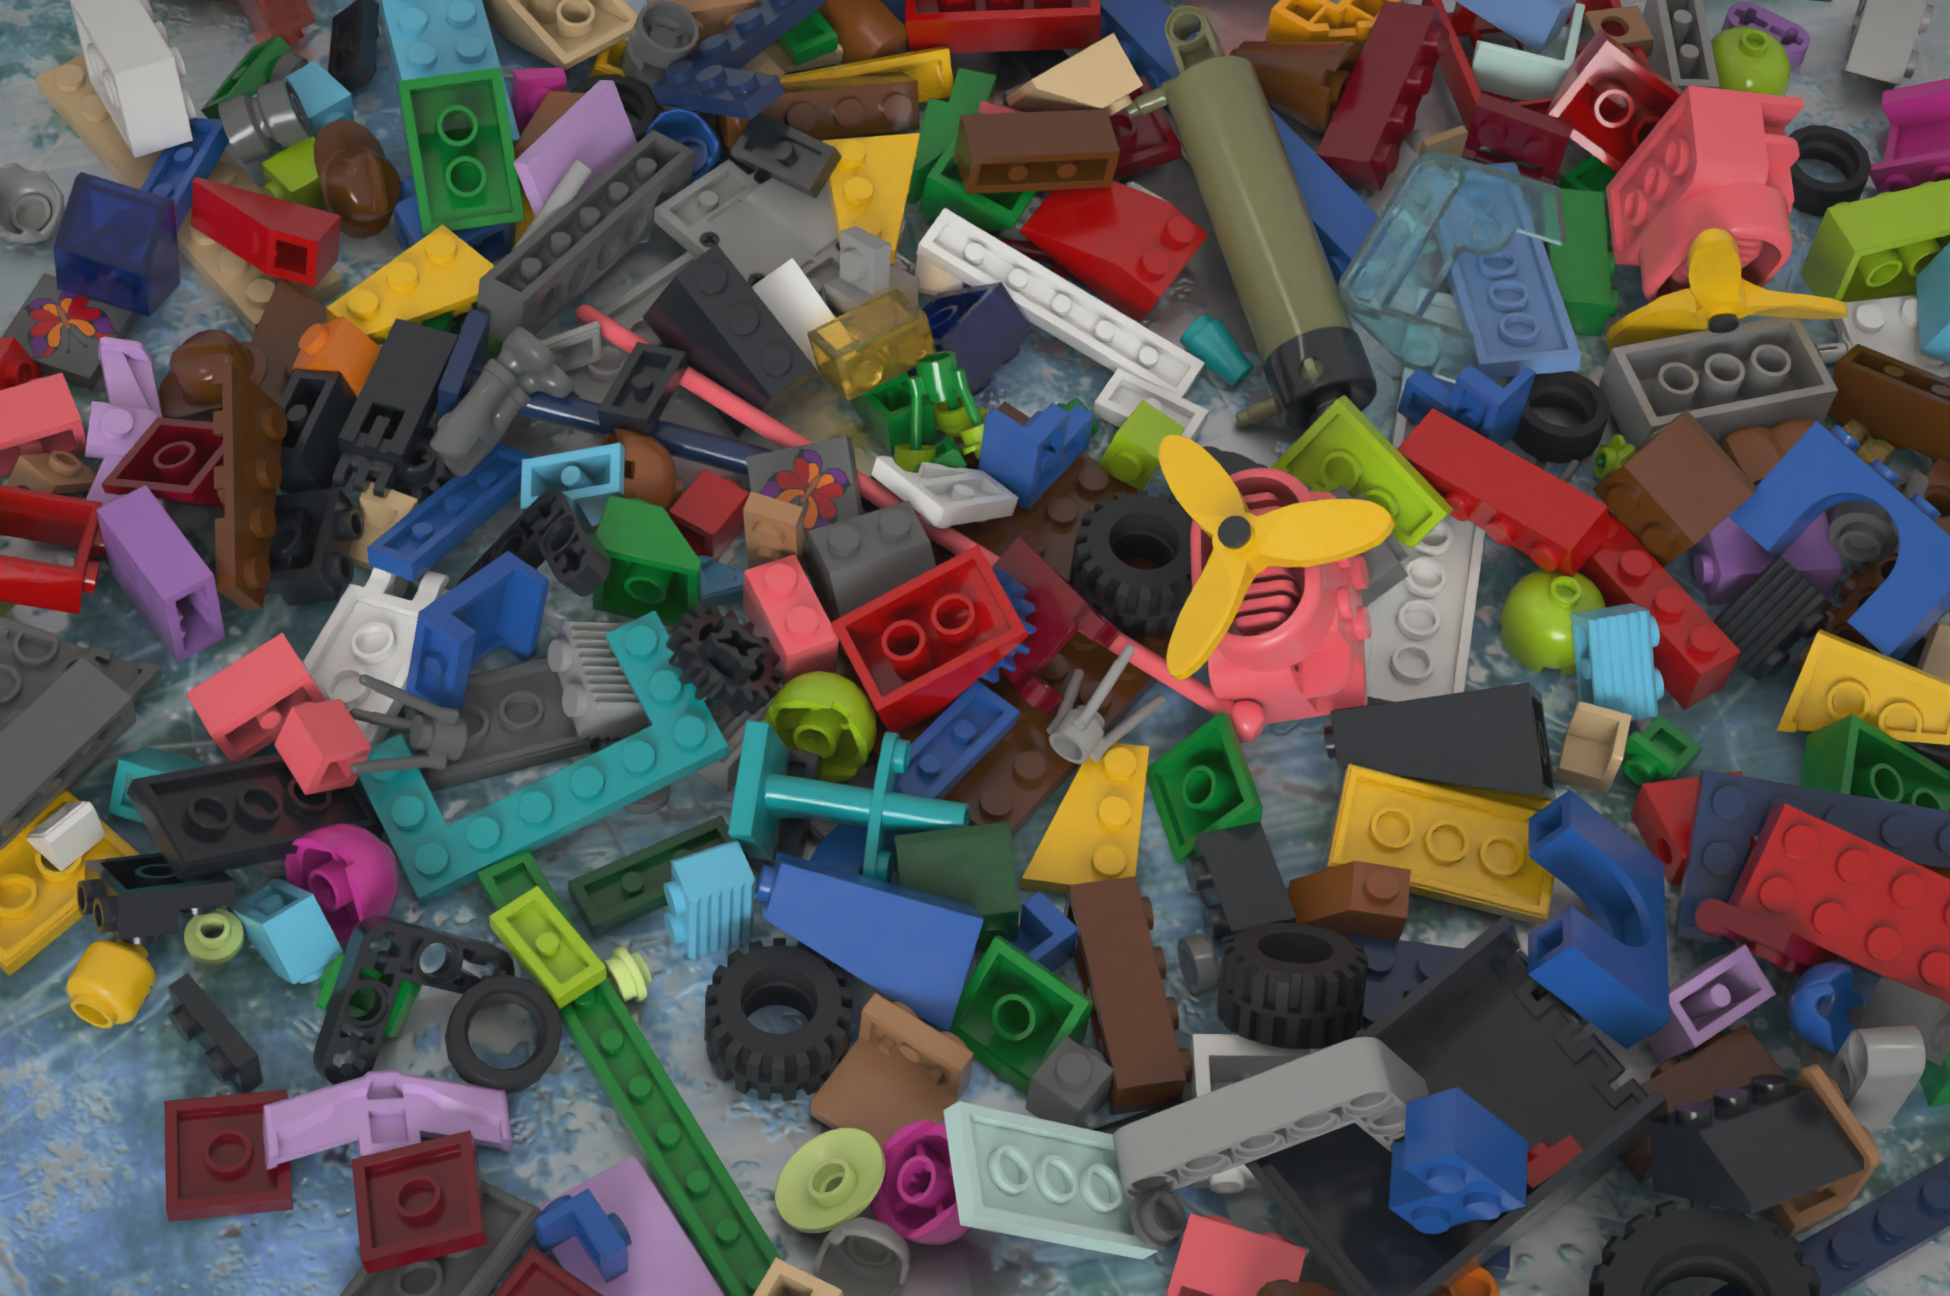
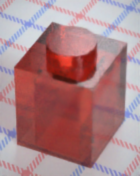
M238 0L258 43L280 35L287 44L293 43L304 37L302 28L316 22L307 0Z

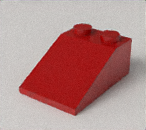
M1113 181L1112 187L1052 190L1019 231L1116 310L1138 323L1160 299L1209 235L1170 202Z
M979 545L831 622L888 732L900 733L940 712L1029 637Z

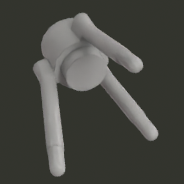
M1132 644L1124 647L1086 705H1079L1076 709L1072 708L1079 692L1084 672L1082 669H1076L1073 672L1063 697L1064 700L1061 702L1056 717L1047 728V732L1050 735V745L1062 758L1076 764H1083L1088 758L1094 762H1099L1110 746L1166 702V697L1163 694L1157 695L1104 735L1103 727L1105 726V721L1097 710L1134 654L1135 647Z

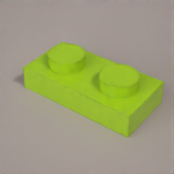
M538 886L489 916L490 928L537 985L549 995L558 1010L607 979L606 966Z

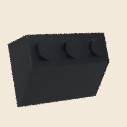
M717 243L678 273L643 315V319L666 348L686 351L688 366L768 415L820 375ZM713 406L738 439L751 430Z
M1764 1074L1751 1078V1084L1740 1088L1715 1090L1713 1098L1702 1102L1679 1103L1675 1105L1674 1112L1650 1120L1653 1191L1749 1215L1864 1170V1157L1815 1092L1809 1088L1787 1084V1078L1781 1075Z

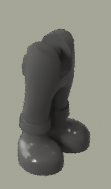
M516 326L505 338L497 358H490L482 367L483 372L463 400L453 411L443 415L436 425L437 430L430 440V446L443 458L445 465L456 476H467L488 456L507 431L519 409L522 410L531 401L529 395L542 391L552 397L562 399L567 397L576 387L569 376L554 364L557 358L551 350L532 333L520 326Z

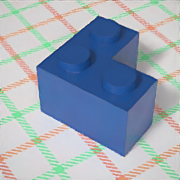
M1458 1087L1406 1102L1404 1141L1392 1144L1389 1209L1413 1225L1416 1230L1424 1234H1439L1446 1232L1452 1226L1474 1220L1495 1219L1503 1212L1525 1207L1528 1141Z

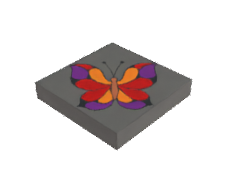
M44 273L1 338L15 337L42 370V374L51 376L62 372L67 382L93 390L103 374L101 361L98 357L100 338L125 339L140 317L138 303Z
M848 436L746 456L752 492L803 507L806 555L808 531L864 514L852 438Z

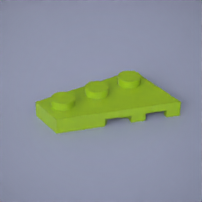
M1345 395L1338 398L1271 467L1296 477L1302 483L1311 487L1310 492L1331 493L1341 485L1351 497L1361 492L1367 501H1372L1387 510L1394 520L1395 526L1391 532L1396 540L1410 548L1418 545L1454 510Z

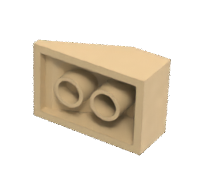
M482 0L487 19L508 41L557 67H562L564 71L631 36L638 17L624 0Z

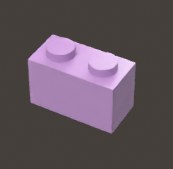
M1746 944L1706 962L1669 987L1670 1022L1665 1024L1656 1034L1645 1037L1659 1062L1696 1048L1776 994L1754 957L1748 952L1749 949Z

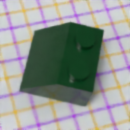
M1009 821L894 836L895 885L977 907L984 921L976 947L988 949L992 940L997 935L1002 936L1009 942L1018 941L1019 904Z

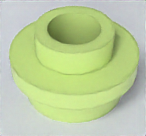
M215 909L214 912L209 914L195 915L188 922L184 931L187 951L193 958L206 965L218 966L231 961L239 952L244 942L242 923L236 915L224 909ZM210 931H223L217 938L210 939L204 937Z
M622 946L612 950L611 958L602 963L606 966L607 977L622 1002L625 1003L631 999L635 1002H640L646 999V985L652 982V978L642 956L638 952L629 954Z

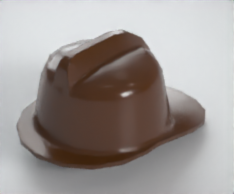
M340 119L329 122L318 132L313 145L314 162L325 209L327 212L341 215L340 231L349 237L366 239L378 235L388 226L394 212V207L397 205L401 195V180L398 171L386 159L380 142L369 129L355 121Z
M209 329L196 333L172 352L169 362L171 370L163 379L158 390L162 414L172 419H177L211 410L223 409L222 387L212 385V366L232 363L260 387L267 374V357L260 347L251 342L238 341L232 335L222 330Z

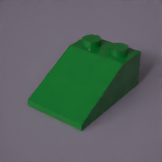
M501 67L398 81L396 88L423 235L430 234L442 224L450 231L525 221L518 174L513 164L515 154Z
M1850 714L1807 735L1799 786L1950 811V771L1857 716Z

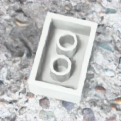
M70 0L90 82L134 158L193 141L189 120L196 118V113L188 91L181 89L179 78L186 76L185 65L176 46L170 48L169 39L162 22H155L148 0Z

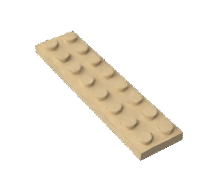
M83 54L37 76L38 91L135 199L163 150L134 158L90 82ZM224 150L207 180L263 194L261 188L231 155ZM190 209L171 242L254 334L279 277L263 273L191 226ZM333 268L329 270L315 287L288 280L320 304L344 291L342 278Z

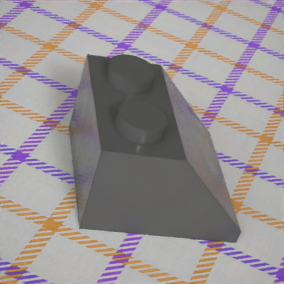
M909 501L808 531L806 571L832 622L936 567L930 540Z

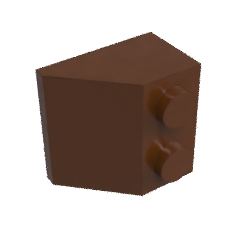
M1685 410L1624 457L1592 490L1664 568L1696 545L1750 498L1758 488L1688 410Z

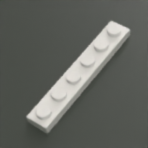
M946 208L942 210L918 244L917 255L1113 372L1120 368L1184 398L1204 366L1205 362Z

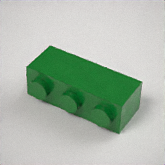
M1545 187L1535 220L1575 335L1601 337L1607 318H1614L1618 307V289L1611 287L1610 282L1615 270V258L1613 250L1608 249L1611 230L1609 213L1605 212L1604 192Z

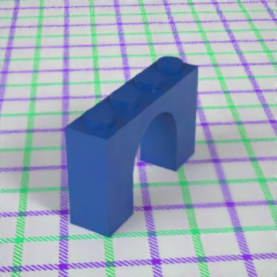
M1816 421L1756 486L1758 490L1741 504L1729 518L1765 550L1777 557L1779 554L1782 556L1820 514L1833 506L1845 502L1860 501L1885 509L1892 517L1899 536V552L1896 564L1887 579L1847 622L1884 655L1900 661L1950 607V535L1934 522L1941 513L1916 492L1908 500L1894 488L1901 479L1876 458L1868 465L1854 452L1861 444L1836 424L1829 432Z
M1568 790L1528 819V856L1578 895L1589 908L1599 926L1570 905L1528 934V975L1622 1047L1628 1049L1643 1038L1656 1034L1665 1024L1670 1022L1664 864L1578 795Z

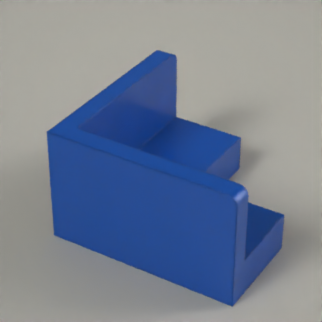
M1471 364L1458 375L1455 384L1438 372L1430 376L1418 368L1406 380L1397 411L1418 425L1428 412L1434 408L1494 443L1503 446L1516 433L1536 372L1527 366L1503 388Z
M1051 403L1044 411H1037L1024 425H1021L993 408L985 417L978 470L985 471L1018 497L1016 504L1028 511L1089 447L1094 414L1078 404L1068 413L1054 403Z

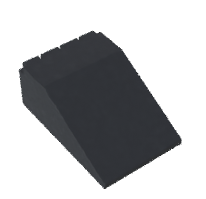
M1506 915L1496 921L1357 1037H1375L1381 1040L1425 1079L1429 1095L1455 1087L1460 1088L1528 1141V1151L1543 1141H1547L1552 1147L1570 1134L1583 1151L1527 1196L1525 1207L1503 1212L1495 1219L1474 1220L1452 1226L1446 1232L1439 1234H1424L1389 1209L1392 1152L1387 1150L1356 1123L1246 1163L1245 1166L1351 1296L1440 1295L1586 1191L1650 1138V1120L1669 1114L1667 1099L1663 1094L1656 1090L1649 1096L1634 1078L1627 1081L1616 1091L1613 1090L1610 1084L1618 1079L1626 1069L1595 1033L1588 1036L1577 1046L1574 1045L1571 1040L1587 1026L1574 1009L1551 992L1538 1002L1534 999L1533 996L1544 986L1528 975V956L1522 950H1519L1521 946L1515 926Z

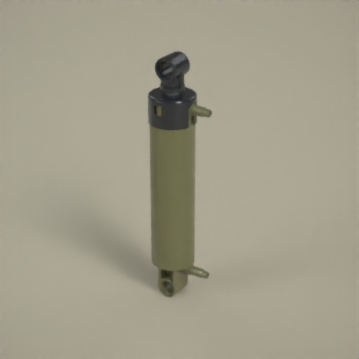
M1191 5L1179 7L1168 16L1164 28L1180 74L1161 83L1160 87L1136 97L1132 101L1133 103L1124 109L1128 118L1132 119L1139 115H1146L1166 105L1169 106L1261 357L1263 371L1272 396L1248 405L1246 409L1237 412L1235 415L1237 423L1240 427L1244 428L1279 415L1281 422L1292 430L1307 431L1343 395L1362 412L1375 398L1377 382L1359 334L1354 331L1254 65L1246 58L1225 55L1218 35L1200 8ZM1199 32L1196 37L1186 41L1190 35Z

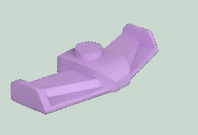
M101 337L99 340L98 357L101 361L108 403L91 402L85 457L103 459L86 497V500L102 502V507L119 496L105 493L101 485L155 419L157 417L163 418L151 355L141 342L112 337Z
M400 1070L368 1071L363 1077L263 1105V1139L266 1170L275 1168L280 1163L354 1141L357 1144L358 1158L420 1143V1136L436 1139L471 1130L476 1145L499 1148V1151L511 1152L513 1144L505 1089L404 1074Z

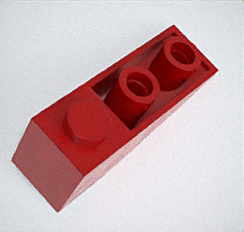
M199 177L193 179L191 226L263 273L315 287L338 261L341 215Z

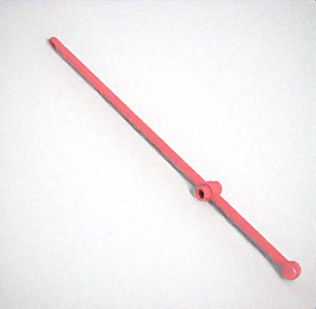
M582 304L575 310L576 319L580 324L586 325L598 321L601 326V337L631 354L637 342L654 345L590 305ZM688 366L679 383L682 387L783 449L813 443ZM857 470L862 498L880 509L905 502L891 490ZM913 509L927 537L957 556L979 545L951 527L941 529L925 523L921 519V514ZM979 545L992 568L1000 557ZM1121 633L1108 648V650L1119 656L1126 645L1132 644L1135 647V652L1128 661L1129 663L1215 716L1220 712L1228 713L1239 742H1254L1264 729L1267 716L1265 710L1257 702L1251 700L1234 702L1227 699H1217L1212 687L1192 675L1180 681L1174 679L1167 668L1166 659L1124 633Z

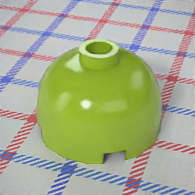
M1740 26L1724 30L1711 39L1720 85L1719 89L1780 96L1786 95L1791 65L1785 47L1776 37L1761 29Z
M1539 569L1523 576L1507 595L1500 614L1502 626L1500 630L1501 641L1514 659L1531 670L1542 672L1543 668L1547 667L1561 669L1560 674H1572L1575 672L1576 664L1574 662L1575 653L1573 651L1571 613L1606 608L1605 600L1594 583L1579 572L1572 578L1564 576L1557 571L1549 572Z
M823 671L803 673L782 686L774 696L763 720L764 723H769L790 750L819 754L824 759L820 781L826 782L845 781L855 776L858 768L865 765L877 734L874 706L866 692L847 678L836 673Z

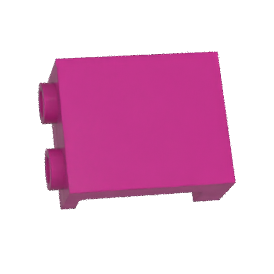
M1950 78L1884 91L1881 105L1889 120L1890 129L1883 162L1871 164L1869 174L1878 194L1917 187L1929 181L1938 182L1950 179Z

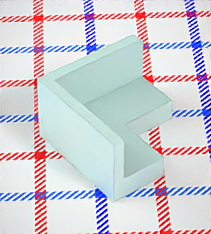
M1575 3L1568 27L1564 26L1560 35L1540 53L1535 52L1526 45H1524L1522 51L1477 40L1471 70L1480 90L1523 101L1554 97L1569 67L1574 62L1585 5Z

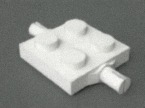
M1917 295L1845 302L1847 304L1848 317L1833 319L1838 333V343L1814 344L1824 364L1837 363L1856 344H1860L1950 380V363L1921 353L1919 350Z

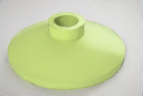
M856 1128L830 1130L809 1140L792 1155L778 1178L775 1190V1203L781 1217L789 1226L805 1233L827 1232L836 1225L857 1217L874 1199L883 1182L886 1161L881 1146L869 1133Z

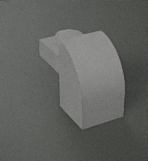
M854 226L841 231L839 278L824 283V292L828 305L837 314L876 335H890L916 325L919 278L890 264V243L858 226Z

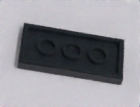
M280 754L132 779L127 791L129 798L178 880L286 859L287 854L297 853L299 846L291 845L296 839L327 825L355 824L370 831L378 838L384 828L356 783L350 787L305 795Z

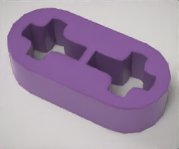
M1738 2L1729 7L1721 31L1731 27L1744 26L1742 24L1764 30L1776 37L1785 47L1791 68L1797 67L1802 63L1810 43L1809 34L1803 27L1750 2Z

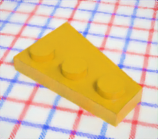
M920 133L822 140V142L835 147L842 156L827 181L839 246L841 231L858 226L891 244L890 264H894L907 197L910 192L914 164L919 149Z
M442 224L326 307L327 320L331 321L344 316L379 345L385 342L396 318L423 325V321L447 312H451L455 317L471 311V303L478 301L479 279L490 271L494 265Z
M1819 629L1776 731L1797 732L1799 730L1815 732L1853 714L1897 741L1950 745V681Z
M1116 742L1107 749L1099 762H1094L1088 758L1086 762L1081 764L1022 876L1020 888L1067 895L1069 885L1136 876L1149 747Z

